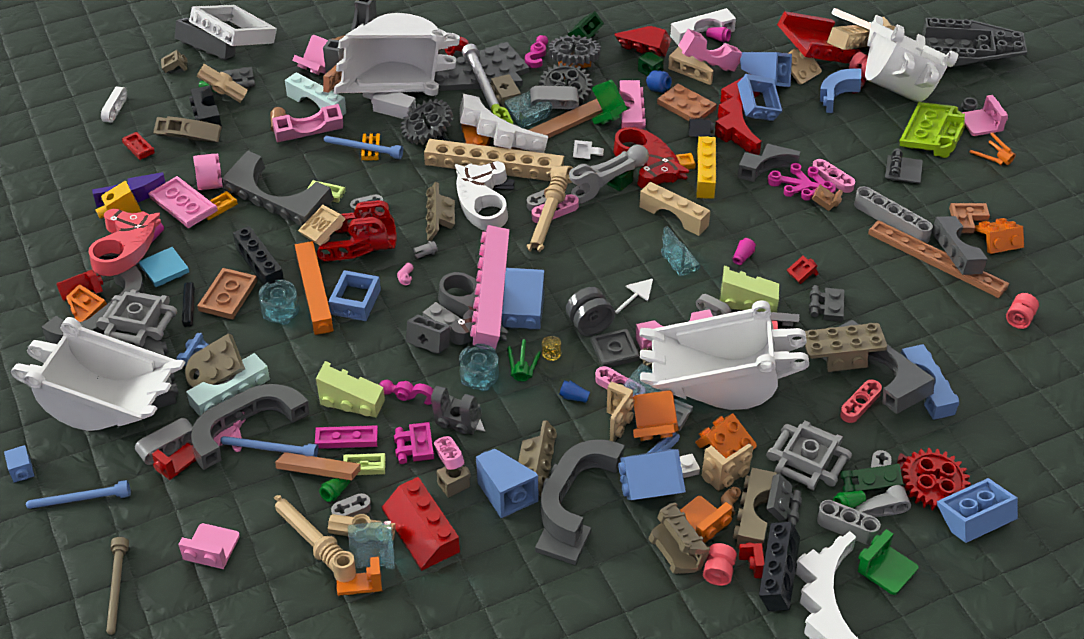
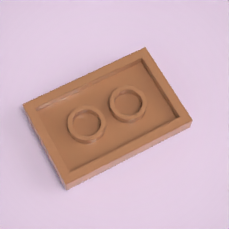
M680 84L675 85L657 99L658 105L688 121L689 117L706 118L717 108L716 103Z
M222 268L197 305L198 311L234 319L257 283V276Z

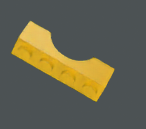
M698 137L697 198L714 199L716 186V137Z

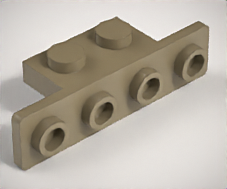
M435 182L426 192L428 197L426 204V233L428 241H432L439 231V224L450 229L455 225V200L439 194L438 182Z
M547 420L542 422L540 436L522 441L518 460L519 463L537 473L538 495L540 497L543 483L548 478L549 470L551 469V459L554 453L555 438L557 437L556 429Z

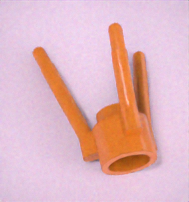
M993 132L990 135L1003 147L1001 148L991 140L989 141V144L999 151L997 153L998 159L977 151H969L971 154L994 161L999 165L1003 163L1006 165L1011 164L1016 156L1011 151L1012 149L1006 146Z

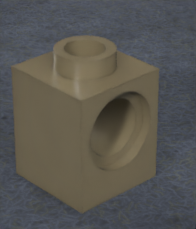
M462 465L452 470L443 467L437 470L438 485L448 498L470 487L469 478L471 474L466 466L463 467Z

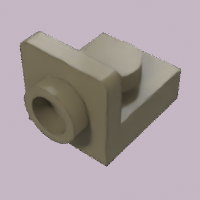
M178 50L161 59V66L165 73L174 70L177 66H180L184 71L187 70V58L185 55H181Z

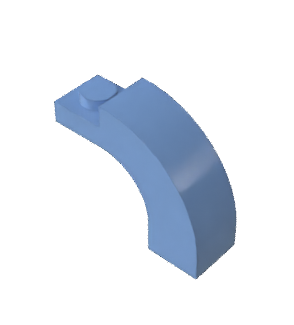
M861 69L840 70L829 75L823 81L820 89V102H823V106H826V113H833L834 98L844 92H860Z

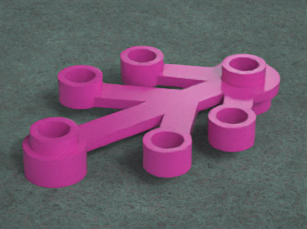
M798 163L791 165L790 172L799 179L782 176L779 171H772L768 175L767 182L771 186H779L781 182L797 185L794 187L786 185L784 187L783 193L787 197L801 192L803 200H810L820 184L832 193L836 191L835 184L825 181L818 174V168L814 166L808 168L807 175L816 182H812L801 171V165Z

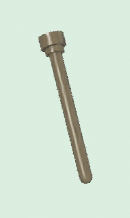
M115 537L111 540L110 549L114 555L106 629L109 635L116 632L123 556L129 549V540L124 537Z

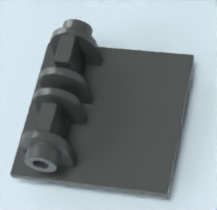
M896 148L892 155H888L885 178L920 184L923 160L902 157L903 152L901 149Z

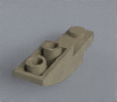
M157 117L153 133L160 136L181 137L189 140L218 143L222 126L186 118Z

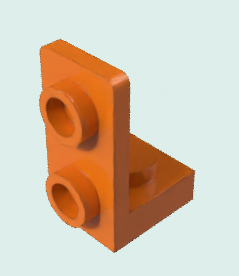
M370 557L371 567H366L367 573H358L349 582H339L337 580V595L382 591L379 557Z

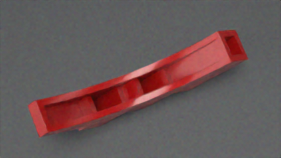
M740 78L721 89V104H719L717 116L719 120L715 124V135L726 143L732 140L747 152L759 155L762 141L750 131L743 119L742 113L744 108L737 85L742 79ZM753 91L754 98L760 94V92Z

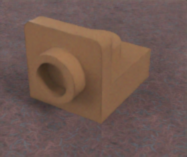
M820 184L816 188L812 200L829 211L841 203L843 191L839 189L833 194Z

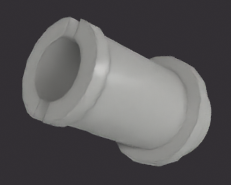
M428 241L427 244L414 247L413 252L421 251V253L415 254L416 259H419L429 254L434 255L438 249L434 241Z

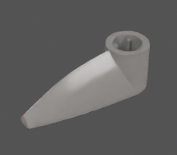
M895 485L890 487L886 493L866 500L857 506L855 510L873 517H882L904 513L911 508V503L904 487Z

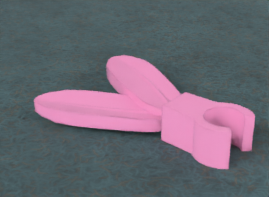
M239 420L233 426L220 432L214 438V441L221 446L220 439L223 436L242 438L239 429L245 420ZM232 446L235 452H240L242 449L239 446Z

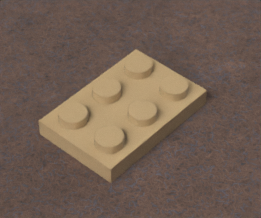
M322 205L298 231L304 237L321 246L330 239V235L334 231L342 227L345 218L340 213Z

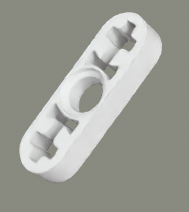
M116 86L101 111L103 122L113 123L127 98V89L125 87Z

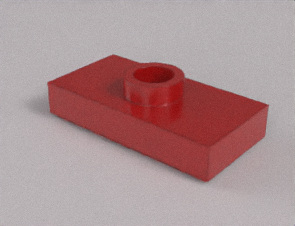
M138 132L122 138L123 144L139 160L155 153L154 148Z

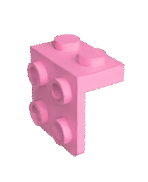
M312 35L304 57L294 55L292 61L297 62V66L305 70L307 67L311 68L310 72L317 75L320 72L326 74L323 47L328 40Z
M993 95L986 96L983 109L962 112L965 113V127L972 136L1004 131L1006 121L1008 120L1007 112L1004 111Z
M202 523L198 526L192 540L182 537L178 545L183 560L224 569L240 536L238 531Z

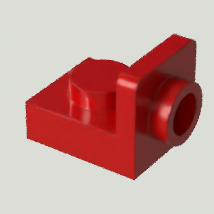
M804 256L800 257L787 269L788 274L799 284H802L811 274L815 276L819 274L816 269L818 267L811 258L808 260Z
M762 543L740 544L739 560H749V569H753L754 578H762L764 568Z

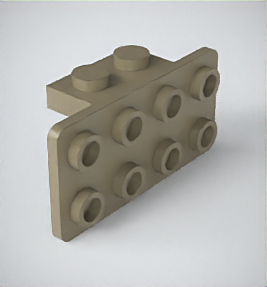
M878 323L805 331L807 340L805 349L808 357L811 359L827 357L828 372L867 368L868 352L887 350V343Z

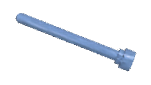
M331 136L324 137L326 143L386 153L399 160L403 156V146L399 145L386 147Z
M223 436L220 439V442L224 445L313 457L318 456L317 444L309 443L301 447Z
M128 480L119 481L114 487L29 500L26 502V507L31 509L111 495L125 498L131 496V489Z

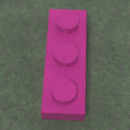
M378 426L316 427L315 444L318 445V449L377 447Z

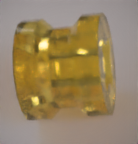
M555 336L545 337L542 341V356L546 360H557L561 356V340Z

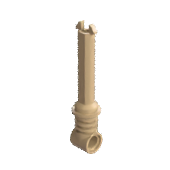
M572 166L552 167L550 172L551 181L549 187L544 191L546 202L530 244H527L529 252H531L532 248L537 249L538 252L544 249L543 243L557 205L565 200V191L568 183H572L569 179V172L573 169Z
M280 495L275 496L274 499L277 501L275 504L276 511L313 546L314 557L317 560H322L334 572V577L339 582L353 580L356 576L353 554L341 549L334 537L323 536L286 499H282Z

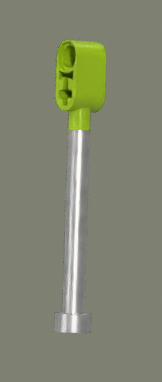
M467 44L462 49L463 57L466 61L470 62L492 113L513 124L508 110L500 107L479 61L477 46L475 44Z

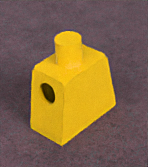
M126 181L104 193L101 197L105 205L95 209L100 219L104 218V213L110 209H119L127 213L142 212Z

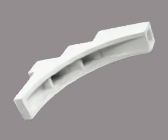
M401 92L363 93V97L371 99L374 112L403 119V117L408 116L407 112L413 111L412 107L416 108L415 98Z
M463 94L460 105V123L475 126L477 134L494 138L495 146L509 149L515 147L538 153L545 152L548 141L547 135L513 125L485 108L481 103L480 97Z
M850 531L844 536H839L829 548L825 547L819 554L813 549L808 554H802L797 560L796 575L807 583L801 590L800 604L812 613L805 621L806 627L804 634L810 639H858L841 616L836 604L833 588L836 570L842 560L854 548L856 536Z

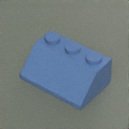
M989 478L937 501V506L951 532L965 543L1018 519L1017 497Z

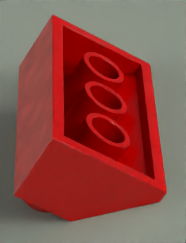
M417 477L399 485L382 506V510L390 523L396 524L397 534L421 571L460 553L459 536L420 478Z

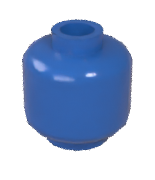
M653 70L647 76L646 83L651 91L665 92L671 87L672 79L666 71Z

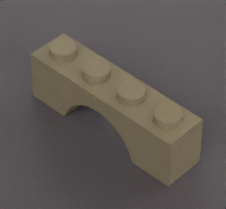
M752 468L750 476L746 475L744 488H747V492H742L740 504L744 505V508H739L737 521L740 522V526H735L733 538L737 539L736 548H739L740 544L762 543L763 549L767 522L760 519L754 509L758 505L768 502L772 478L774 475H777V472Z

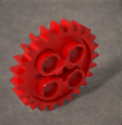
M930 448L927 449L926 453L922 449L919 450L918 454L913 452L911 457H907L901 468L903 484H905L904 489L905 491H910L908 497L915 496V503L922 501L924 508L929 504L931 510H934L935 506H937V501L971 485L968 482L970 475L965 474L967 468H960L961 461L954 462L955 456L947 457L946 451L942 455L939 449L932 453Z

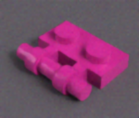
M429 422L410 424V431H403L402 427L395 429L394 442L397 444L395 452L400 464H405L409 455H413V462L434 459ZM411 441V445L405 446V442Z

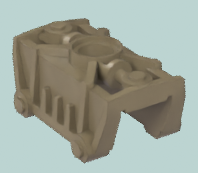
M670 503L660 510L657 518L661 524L652 529L649 541L657 545L670 563L672 573H695L703 567L710 548L704 544L703 537H699L695 529L689 524L685 513L678 509L676 503Z

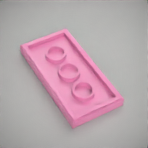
M178 176L148 193L150 199L187 228L192 227L218 211L215 204Z

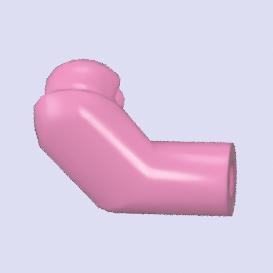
M406 263L397 273L400 284L406 286L411 283L412 277H409V274L414 269L412 264Z

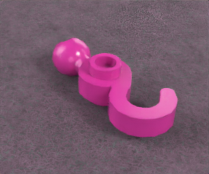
M539 35L536 43L531 45V52L525 55V63L530 68H539L543 65V59L541 58L546 55V46L549 41L546 36Z
M383 380L379 384L384 388V395L395 393L398 399L406 401L415 398L417 394H424L426 396L424 404H432L431 396L434 389L426 384H416L413 386L408 381H401L394 385L390 380Z

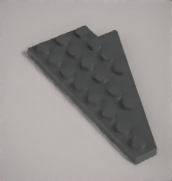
M508 42L479 51L478 58L490 85L491 78L510 74L516 86L523 85V80L519 76L529 73L530 67ZM463 56L456 58V67L454 69L435 72L434 81L439 84L438 91L481 89L470 62L466 61ZM401 92V93H418V92Z

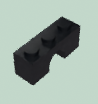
M211 86L190 89L192 96H189L195 120L222 126Z

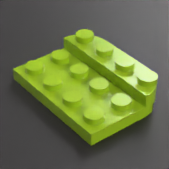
M918 102L900 139V146L934 150V156L949 157L950 153L956 148L965 128V113L958 111L956 106Z

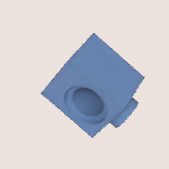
M25 445L4 451L13 483L35 476Z

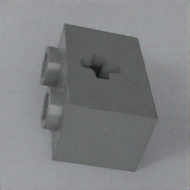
M416 315L407 321L406 342L413 344L415 347L430 350L432 353H440L449 347L451 326Z

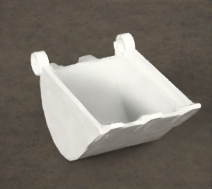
M390 13L379 16L366 25L358 26L339 40L338 48H344V58L336 65V71H342V78L334 87V94L424 92L430 96L437 95L439 84L434 81L435 72L450 70L456 67V58L454 56L438 54V50L457 46L460 36L454 33H446L438 29L431 21L412 14Z
M876 15L871 22L867 46L870 48L865 77L868 81L910 100L922 102L936 88L947 66L952 67L956 63L958 53L949 51L947 55L925 45V37L920 34L917 35L916 40H913L904 35V27L898 24L894 30L883 26V18Z
M757 301L752 305V309L655 329L641 328L640 336L652 341V351L641 350L640 358L652 363V373L641 372L640 381L662 391L671 390L673 395L686 399L687 396L718 408L728 410L749 409L761 405L773 396L778 387V379L808 368L809 358L807 354L802 352L789 353L792 350L803 347L807 343L806 332L799 328L773 329L770 318V304L766 301ZM761 308L766 309L765 312H757L756 310ZM796 336L802 337V338L799 339V340H793V339H792L793 337H796ZM797 359L804 360L803 362H795Z
M67 317L61 324L60 329L64 336L58 344L33 340L28 346L27 353L32 358L44 363L43 366L33 364L29 366L18 363L11 370V374L15 379L31 387L36 401L58 421L73 428L93 431L118 425V427L152 416L157 410L156 406H151L157 396L168 392L171 387L170 383H165L171 373L181 370L186 362L184 360H175L82 327L78 320Z

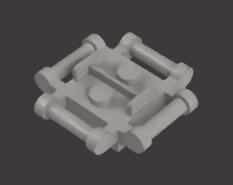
M132 289L130 292H124L122 296L115 295L111 300V305L103 317L98 319L96 325L98 328L105 330L104 335L143 347L147 336H151L155 340H161L164 335L163 331L171 318L176 316L177 309L169 305V296L162 295L160 297L140 293L138 290ZM161 313H162V314H165V315L163 316L162 320L160 321V320H159L160 314H161ZM116 330H120V331H125V332H130V333H136L137 335H136V336H135V335H129V334L119 333V332H115V331H116Z
M805 420L798 428L785 424L781 429V435L774 446L769 448L766 456L772 461H779L774 472L805 484L808 489L814 490L819 479L829 486H835L839 473L845 463L852 457V453L840 447L843 436L833 435L821 430ZM792 436L784 451H780L788 437ZM833 455L838 456L839 458L831 472L826 471ZM786 465L792 466L798 470L812 475V477L809 478L803 474L787 468Z

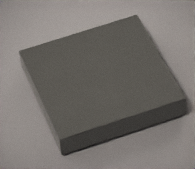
M628 329L591 337V344L602 367H614L640 361V355Z
M583 525V532L574 547L557 540L544 528L535 546V552L576 565L591 533V527Z

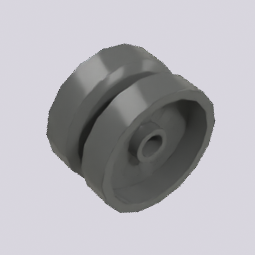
M596 287L581 289L569 299L566 305L567 315L579 333L584 336H593L601 333L609 327L615 317L614 308L603 292Z

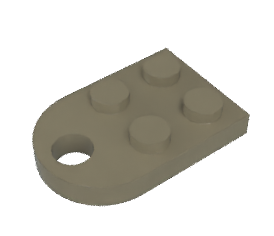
M227 334L190 357L186 364L185 376L187 382L192 387L202 382L219 385L245 370L233 335ZM199 370V377L194 380V373Z

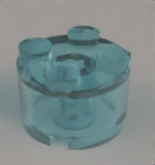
M275 280L276 283L272 284L268 282L260 288L258 293L262 316L271 322L283 325L288 324L299 312L297 290L293 283L287 280Z
M475 344V347L469 348L468 346L462 350L459 356L461 383L470 388L487 391L497 382L499 378V357L493 347L486 344Z

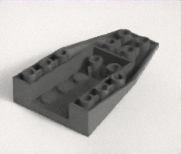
M925 18L922 36L925 37V45L946 55L949 51L958 53L956 63L952 67L947 66L946 69L1027 55L1023 32L968 19Z

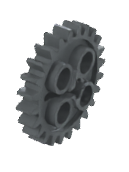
M566 35L565 38L560 36V39L555 38V41L552 40L549 43L548 54H550L553 60L557 59V62L562 61V64L567 62L569 65L572 63L584 65V63L590 64V61L595 62V59L598 60L601 54V46L597 41H592V38L587 39L586 36L581 38L580 35L578 37Z
M560 63L559 67L554 64L553 69L548 67V72L543 71V75L540 76L539 86L576 87L578 89L579 102L584 104V99L588 100V95H591L592 79H590V74H586L585 69L581 71V66L575 68L574 63L572 66H569L568 63L563 66Z
M430 99L428 103L423 101L422 105L417 104V108L412 107V112H407L408 116L403 117L405 121L401 122L402 127L400 129L405 139L410 141L411 144L415 142L418 145L421 142L424 145L425 141L437 139L436 136H442V131H447L446 127L451 126L449 122L453 121L451 118L453 116L452 110L447 102H443L442 99L440 101L438 99L434 101ZM423 114L426 116V119H427L428 123H429L430 126H431V129H430V130H429L428 125H427V123L425 122V120H424V118H423V116H422Z

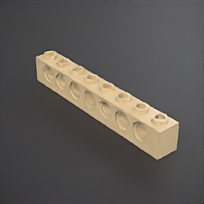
M429 139L424 151L425 165L456 169L455 164L464 167L471 163L472 165L482 166L499 161L505 165L507 176L551 181L550 172L553 166H564V156L436 139Z

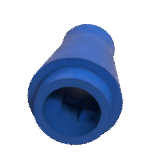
M564 380L559 395L563 396V399L586 403L590 392L571 380L569 382Z

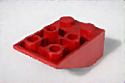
M653 26L615 33L614 35L625 49L630 50L634 48L637 52L643 54L651 51L659 57H666L672 40L666 30Z

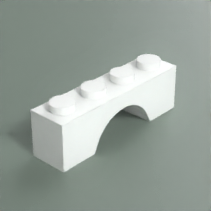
M726 8L671 23L670 36L679 45L687 29L700 33L707 31L709 27H727L731 32H734L736 18Z

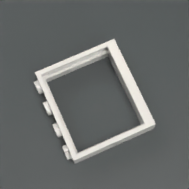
M236 5L194 6L191 9L189 22L231 46L274 43L277 28ZM222 21H230L242 29H235Z

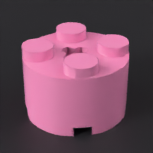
M218 153L193 156L198 190L223 188Z

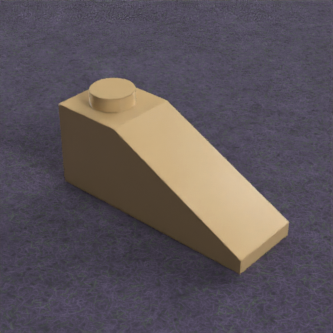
M679 46L669 56L668 69L706 84H712L713 70L704 61L701 62L694 56L687 57L682 53V49Z

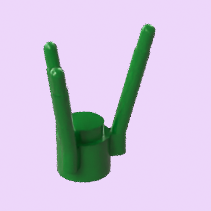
M525 339L522 340L520 361L517 364H514L511 347L508 346L507 348L511 376L521 382L532 378L533 370L541 355V352L538 351L531 367H529L528 363L524 361Z

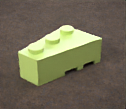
M724 266L720 301L726 303L730 309L736 310L752 309V305L755 302L766 301L770 304V311L777 313L779 283L758 276L755 279L746 276L745 272L740 271V273H737ZM761 308V309H758V310H756V311H759V312H760V311H763V312H765L766 309Z
M325 361L316 377L320 405L377 418L385 401L384 388L362 377L356 379L347 375V370H336L330 367L331 363Z

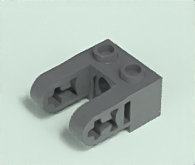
M436 386L431 396L435 423L442 428H452L459 433L473 435L482 416L481 406L477 404L476 397L464 394L462 400L456 399L449 395L447 388Z

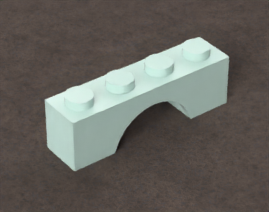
M297 72L285 80L288 97L297 102L308 97L318 105L320 110L322 107L339 104L342 116L346 114L345 97L334 94L333 91L329 93L323 92L322 85Z
M253 353L242 360L245 370L236 374L229 382L220 385L202 382L186 391L189 405L201 416L217 404L252 387L264 384L270 380L267 365Z

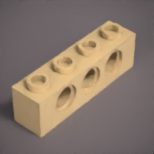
M859 25L832 27L827 43L843 50L868 47L870 30Z

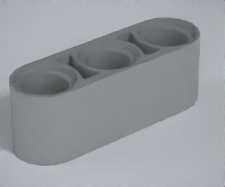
M534 86L530 89L531 106L534 108L574 109L579 106L578 89L576 87Z
M186 418L178 419L139 440L135 445V450L145 464L152 465L154 463L152 453L159 449L166 456H169L186 443L192 444L191 432L193 426Z
M832 500L821 502L817 516V522L821 527L843 536L850 531L856 536V541L870 545L874 537L879 533L881 525L877 518Z

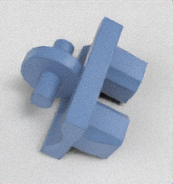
M197 333L194 339H188L185 344V353H179L177 356V360H184L186 362L184 366H186L193 354L209 345L204 341L202 333Z

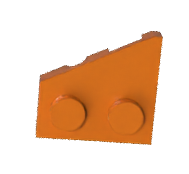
M461 125L465 143L489 145L492 137L477 134L475 126Z
M80 284L66 296L72 314L79 322L91 318L107 305L104 299Z

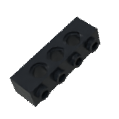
M248 226L233 232L237 251L266 290L269 292L285 285L282 268L251 227Z
M792 521L771 523L759 592V596L768 611L790 610L800 536Z

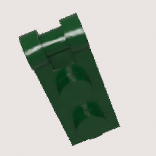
M900 464L840 472V477L844 482L843 492L860 490L865 492L890 488L895 485L903 486ZM858 478L859 484L853 485L852 479Z

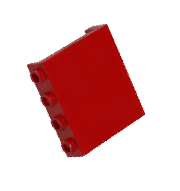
M784 11L777 24L805 57L850 64L853 56L861 52L860 49L843 50L827 43L832 27L835 24L832 19Z

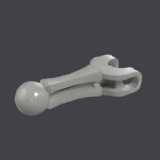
M633 145L627 152L624 151L607 162L594 166L587 164L578 165L569 172L570 181L577 185L572 189L571 194L578 197L579 204L591 200L596 196L601 187L616 176L633 170L635 167L645 165L649 159L648 150L642 145Z

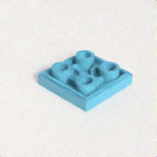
M173 247L139 261L140 267L155 287L164 285L173 279L189 273L188 266Z

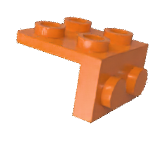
M999 218L995 222L983 221L979 222V225H975V231L986 234L987 253L992 254L1024 248L1023 226L1016 224L1014 221Z
M671 390L639 394L633 397L635 400L634 411L637 428L633 430L634 438L640 437L641 441L651 440L653 435L667 438L672 437L673 433L679 431L674 395Z
M733 413L725 418L722 415L712 422L714 426L711 429L709 427L705 428L699 433L701 437L695 441L699 448L708 444L712 445L725 458L747 444H751L753 450L757 446L756 442Z
M697 496L680 511L685 513L687 521L695 529L698 536L703 537L705 544L724 527L729 525L732 520L733 507L725 502L717 509L702 496Z

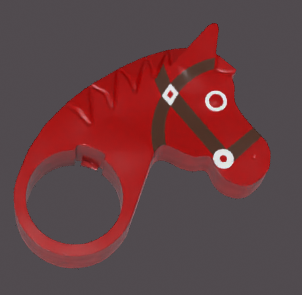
M625 127L617 131L613 148L616 157L622 152L629 150L630 147L622 144L625 142L642 145L649 152L647 163L639 171L637 184L640 188L643 189L650 182L658 185L663 182L674 183L677 179L688 178L686 174L689 173V170L680 165L673 151L654 134L635 127Z

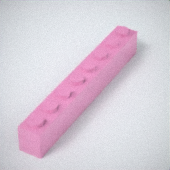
M491 225L487 226L486 232H482L480 240L483 244L480 246L479 255L482 257L479 258L478 268L481 270H478L476 278L479 284L476 285L475 295H478V297H475L473 308L476 311L473 312L472 322L475 325H472L470 337H473V345L496 350L501 328L509 229Z

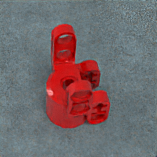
M382 200L360 202L356 205L354 213L341 214L345 221L342 227L334 232H349L352 236L351 240L326 242L319 246L317 256L323 261L353 259L375 250L395 248L397 241L396 225L393 217L390 215L389 205ZM382 207L385 211L378 212L375 208ZM339 248H345L348 252L343 253L339 251ZM326 249L330 254H324L321 250Z

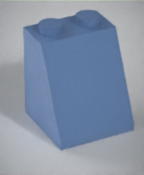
M742 52L740 58L742 70L751 75L774 78L775 86H791L792 54Z
M506 268L502 326L540 329L544 303V270Z
M492 449L476 456L477 483L500 518L538 502V475L536 472L497 449Z
M668 449L620 458L621 462L618 463L620 475L624 477L622 491L623 495L627 496V500L686 492L678 449Z

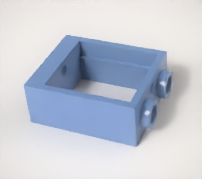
M745 74L737 83L746 117L774 121L782 112L774 78ZM753 91L763 93L766 107L756 105Z
M344 270L328 301L331 315L367 321L381 291L380 278L378 276ZM346 287L367 289L368 292L363 302L342 298Z

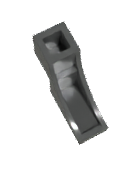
M767 144L762 156L745 152L739 164L738 178L755 182L756 178L767 170L781 167L791 168L793 163L799 164L801 151Z

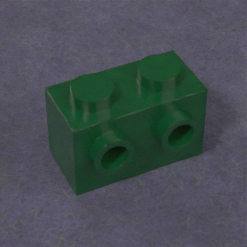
M594 11L584 17L568 33V36L572 37L574 35L578 37L580 35L581 38L586 36L587 39H590L599 32L604 22Z

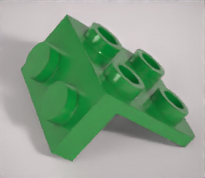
M608 80L592 87L603 112L592 118L594 125L600 122L603 125L609 121H614L620 118L619 114L627 110L625 102L613 80Z
M886 529L881 535L877 534L868 549L864 548L858 557L860 563L857 572L890 594L896 595L918 571V565L890 547L894 534Z

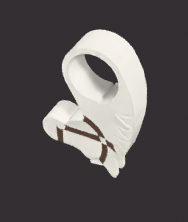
M499 161L482 166L472 165L471 163L464 167L455 164L458 175L456 184L459 201L466 218L474 226L486 231L488 225L504 226L508 220L506 200L492 189L495 185L503 184L507 180L505 165ZM493 206L501 209L500 212L493 216H481L478 214L482 208Z

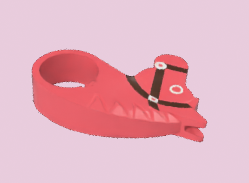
M119 209L106 211L104 213L106 229L113 234L95 241L90 246L89 256L93 271L102 276H115L135 266L146 254L152 243L155 228L161 223V219H158L160 213L150 215L143 211L141 213H127ZM109 253L120 255L110 260L99 259V257Z

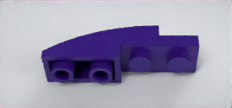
M161 172L128 178L127 184L138 203L150 198L148 193L166 182L164 174ZM117 185L92 189L96 207L105 205L101 196Z

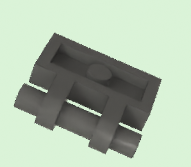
M252 67L220 71L230 75L233 79L232 81L246 89L255 86Z
M812 286L810 291L811 303L809 304L811 316L817 317L818 314H824L823 320L843 322L844 290L825 288V292L822 293L819 291V286Z
M781 474L774 475L767 510L779 522L787 520V522L792 521L795 527L800 516L798 509L802 505L801 491L794 490L792 494L790 482Z

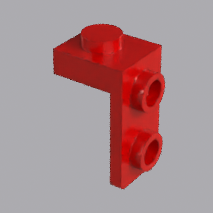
M93 270L56 284L64 301L67 300L66 296L79 284L90 291L93 290L95 294L102 292L101 285H104L101 276L97 275Z
M186 443L169 457L159 449L152 453L155 470L169 480L196 460L193 446L189 443Z

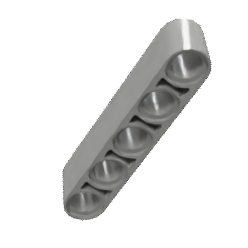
M863 186L857 189L854 206L857 209L925 243L929 242L933 228L931 222L869 187Z

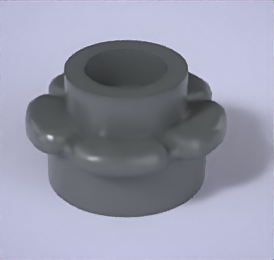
M965 98L964 102L961 103V107L964 108L965 112L974 111L978 108L977 100L974 98Z

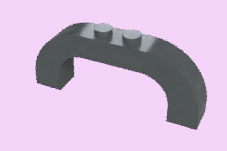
M136 266L114 276L115 283L124 288L118 296H122L124 292H130L132 289L145 293L142 276ZM111 302L91 318L80 322L82 327L104 335L105 330L98 328L96 322L99 318L103 317ZM55 316L41 327L46 341L53 344L59 343L64 336L60 329L64 321L63 319Z
M265 384L252 387L217 404L204 412L193 425L191 440L197 463L205 470L222 461L220 446L214 441V438L220 432L233 426L237 421H243L261 411L274 410L281 412L291 423H294L309 415L308 400L291 387L279 384Z
M609 440L581 442L571 447L562 456L559 463L553 466L550 478L545 479L542 487L541 520L545 529L554 538L565 544L575 546L583 532L584 517L568 512L561 506V502L577 475L583 470L601 468L616 473L618 463L621 462L620 458L624 457L625 445Z

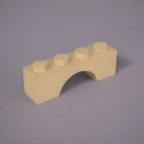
M652 182L648 183L640 191V208L653 214L659 209L669 210L680 219L684 229L698 236L709 226V209Z

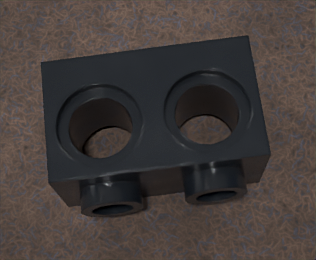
M689 117V136L710 137V133L714 131V123L711 122L710 118Z

